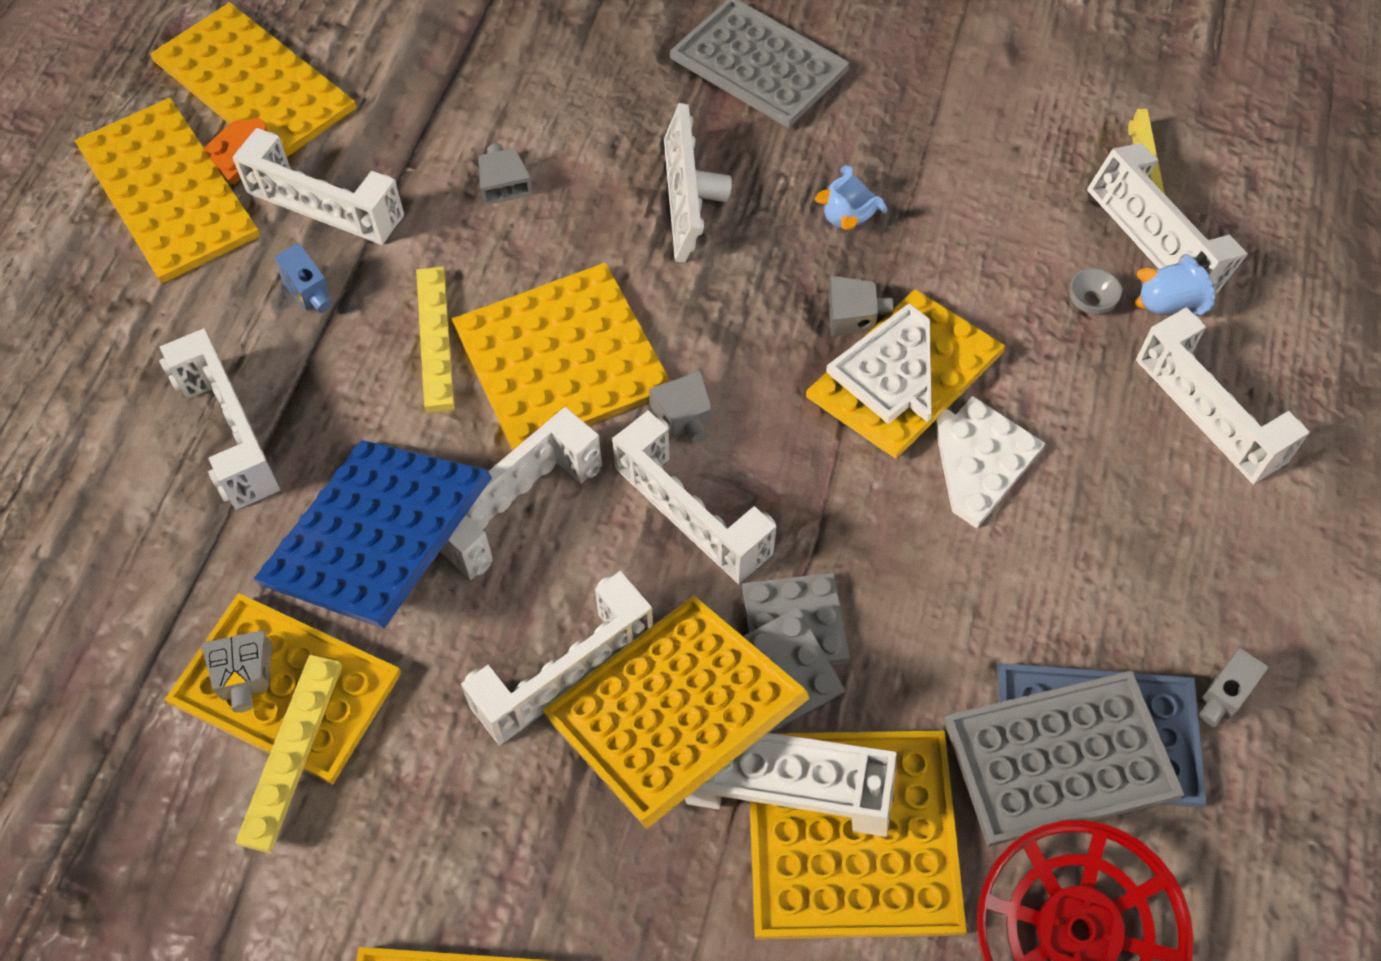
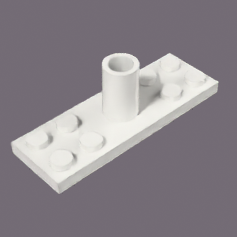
M678 103L664 137L674 256L676 262L685 263L690 252L695 250L698 235H702L704 230V220L700 218L702 199L727 202L731 193L732 180L730 175L695 170L693 151L695 136H692L691 132L693 117L690 116L688 104Z

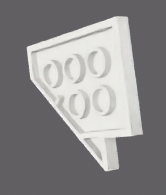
M973 396L957 414L946 409L934 421L952 512L977 529L1045 446L1043 441Z

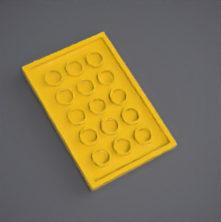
M916 289L893 309L892 314L885 316L866 335L909 303L930 319L931 420L929 422H926L912 409L908 408L887 424L827 372L806 390V398L895 459L1004 353L1005 345Z
M238 593L205 642L264 630L272 642L268 690L252 695L253 708L250 711L234 712L232 710V700H221L214 691L202 647H200L164 700L169 705L270 754L308 656L313 655L339 661L342 669L303 768V771L333 785L402 672L400 668Z

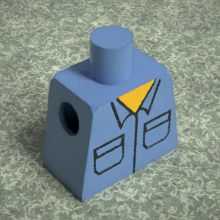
M299 242L274 256L283 284L305 310L315 307L319 313H322L331 307L332 302L328 298L329 292L326 280Z

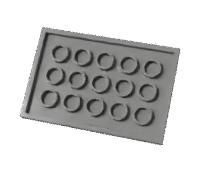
M740 0L725 1L670 50V59L787 128H790L848 72L850 66L848 61Z
M1132 671L948 714L944 717V723L987 847L1017 840L1025 833L1045 824L1063 820L1094 821L1181 799L1184 796V792Z

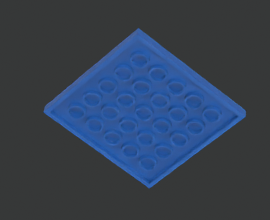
M361 440L354 447L343 465L336 470L335 475L325 488L318 493L311 506L301 515L290 533L281 541L279 547L269 560L262 565L254 580L265 588L384 629L492 477L485 469Z

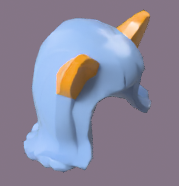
M848 165L841 167L840 172L843 176L832 182L827 190L820 191L814 199L816 202L824 205L826 219L835 227L843 228L844 230H852L856 226L863 224L876 211L887 212V206L883 199L876 196L861 180L852 175L853 168Z
M1188 254L1183 255L1182 260L1176 264L1167 265L1157 270L1143 268L1137 271V277L1142 281L1140 296L1134 301L1135 307L1148 309L1158 315H1171L1186 307L1194 315H1202L1211 310V307H1214L1215 288L1207 271L1202 266H1199L1198 262Z

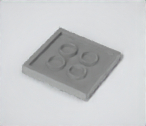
M834 573L742 583L741 589L748 633L798 607L831 665L849 663L850 656Z
M798 607L743 636L804 687L810 697L809 700L767 733L779 730L846 692Z

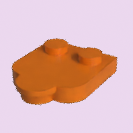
M253 118L247 122L241 119L231 122L203 148L220 172L233 185L241 177L232 157L256 128L268 132L265 122L259 118Z

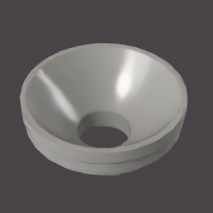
M1088 268L1081 270L1073 277L1069 293L1072 302L1081 310L1092 314H1103L1111 311L1118 304L1122 295V288L1118 279L1108 271ZM1093 295L1099 299V303L1089 304L1085 301L1084 297Z

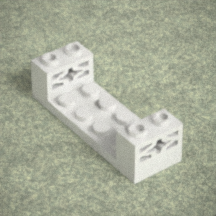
M256 128L232 157L248 194L380 245L385 243L404 216L395 179L386 174L371 171L356 192L352 193L348 189L338 188L324 180L309 177L300 171H293L289 166L279 136L273 132H266Z
M1143 143L1113 148L1087 188V191L1158 269L1176 264L1182 260L1183 255L1188 254L1198 262L1199 266H1202L1207 271L1213 282L1215 294H1217L1248 253L1231 235L1207 240L1148 177L1159 160Z
M1186 307L1151 327L1136 361L1254 485L1289 463L1310 432L1290 411L1285 412L1263 427L1257 423L1256 419L1236 401L1235 397L1218 383L1214 375L1208 372L1195 359L1192 353L1206 326Z
M203 328L160 346L164 358L159 361L175 391L181 390L186 400L213 390L223 409L222 412L233 431L232 434L238 445L209 457L213 469L208 471L223 501L227 502L230 500L234 509L238 510L281 491L205 329Z
M564 407L488 471L492 479L440 552L469 580H472L477 574H483L493 561L487 536L483 531L488 525L489 520L496 514L504 512L517 496L529 491L533 483L542 475L550 473L556 463L580 484L587 478L594 477L602 466L599 435L569 409Z
M647 410L612 438L615 469L736 583L740 584L774 554L776 524L769 514L760 512L754 506L727 529L725 522L719 516H713L706 510L700 498L695 495L691 496L677 477H670L663 470L662 465L670 459L669 427L664 419L659 416L655 417Z
M621 571L614 576L609 575L603 578L598 583L597 588H595L598 616L604 623L598 626L594 634L585 641L579 640L574 643L568 650V653L559 660L553 659L542 668V672L534 678H527L521 681L513 693H510L489 665L482 669L473 670L466 676L465 681L461 683L470 709L499 746L543 715V708L653 626L652 607Z
M766 733L686 797L685 801L688 805L719 809L721 798L728 797L852 817L853 832L887 837L896 778V752Z

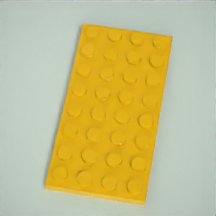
M230 2L150 53L156 64L227 123L230 124L238 119L247 122L253 118H259L264 121L268 132H273L279 136L286 157L357 108L355 100Z
M171 98L160 101L74 140L161 284L261 236L258 228L210 156L203 149L204 147Z

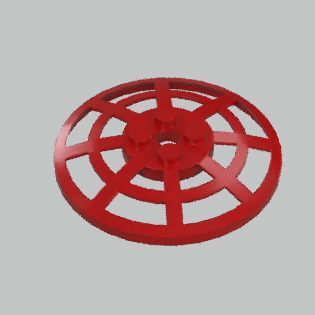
M1063 820L1040 826L1025 833L1010 844L995 860L984 880L978 899L976 917L978 944L983 961H993L987 939V910L1007 916V940L1015 961H1045L1048 958L1050 961H1116L1122 950L1141 955L1139 961H1152L1153 959L1160 961L1193 960L1194 936L1191 915L1185 896L1174 875L1161 858L1143 842L1127 832L1110 825L1087 820ZM1081 832L1092 834L1087 855L1065 854L1045 860L1036 842L1043 837L1059 833ZM1109 839L1117 842L1133 852L1149 866L1156 876L1137 886L1122 870L1102 860L1106 840ZM1024 849L1033 868L1020 880L1011 896L1010 902L992 896L993 885L1003 867L1016 853ZM1067 865L1084 866L1080 886H1070L1064 889L1061 888L1051 870ZM1098 871L1104 872L1115 879L1127 893L1111 901L1106 895L1096 890L1095 885ZM1037 878L1041 880L1050 896L1043 903L1040 911L1020 905L1027 889ZM1165 889L1176 917L1178 949L1155 944L1154 919L1146 899ZM1135 905L1142 921L1143 941L1125 936L1121 914ZM1077 919L1084 921L1089 927V936L1084 941L1078 940L1072 933V924ZM1017 920L1037 925V936L1040 945L1025 955L1021 950L1018 940Z

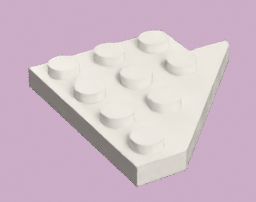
M910 303L829 363L827 365V373L887 424L908 408L912 409L926 422H929L931 420L930 319Z

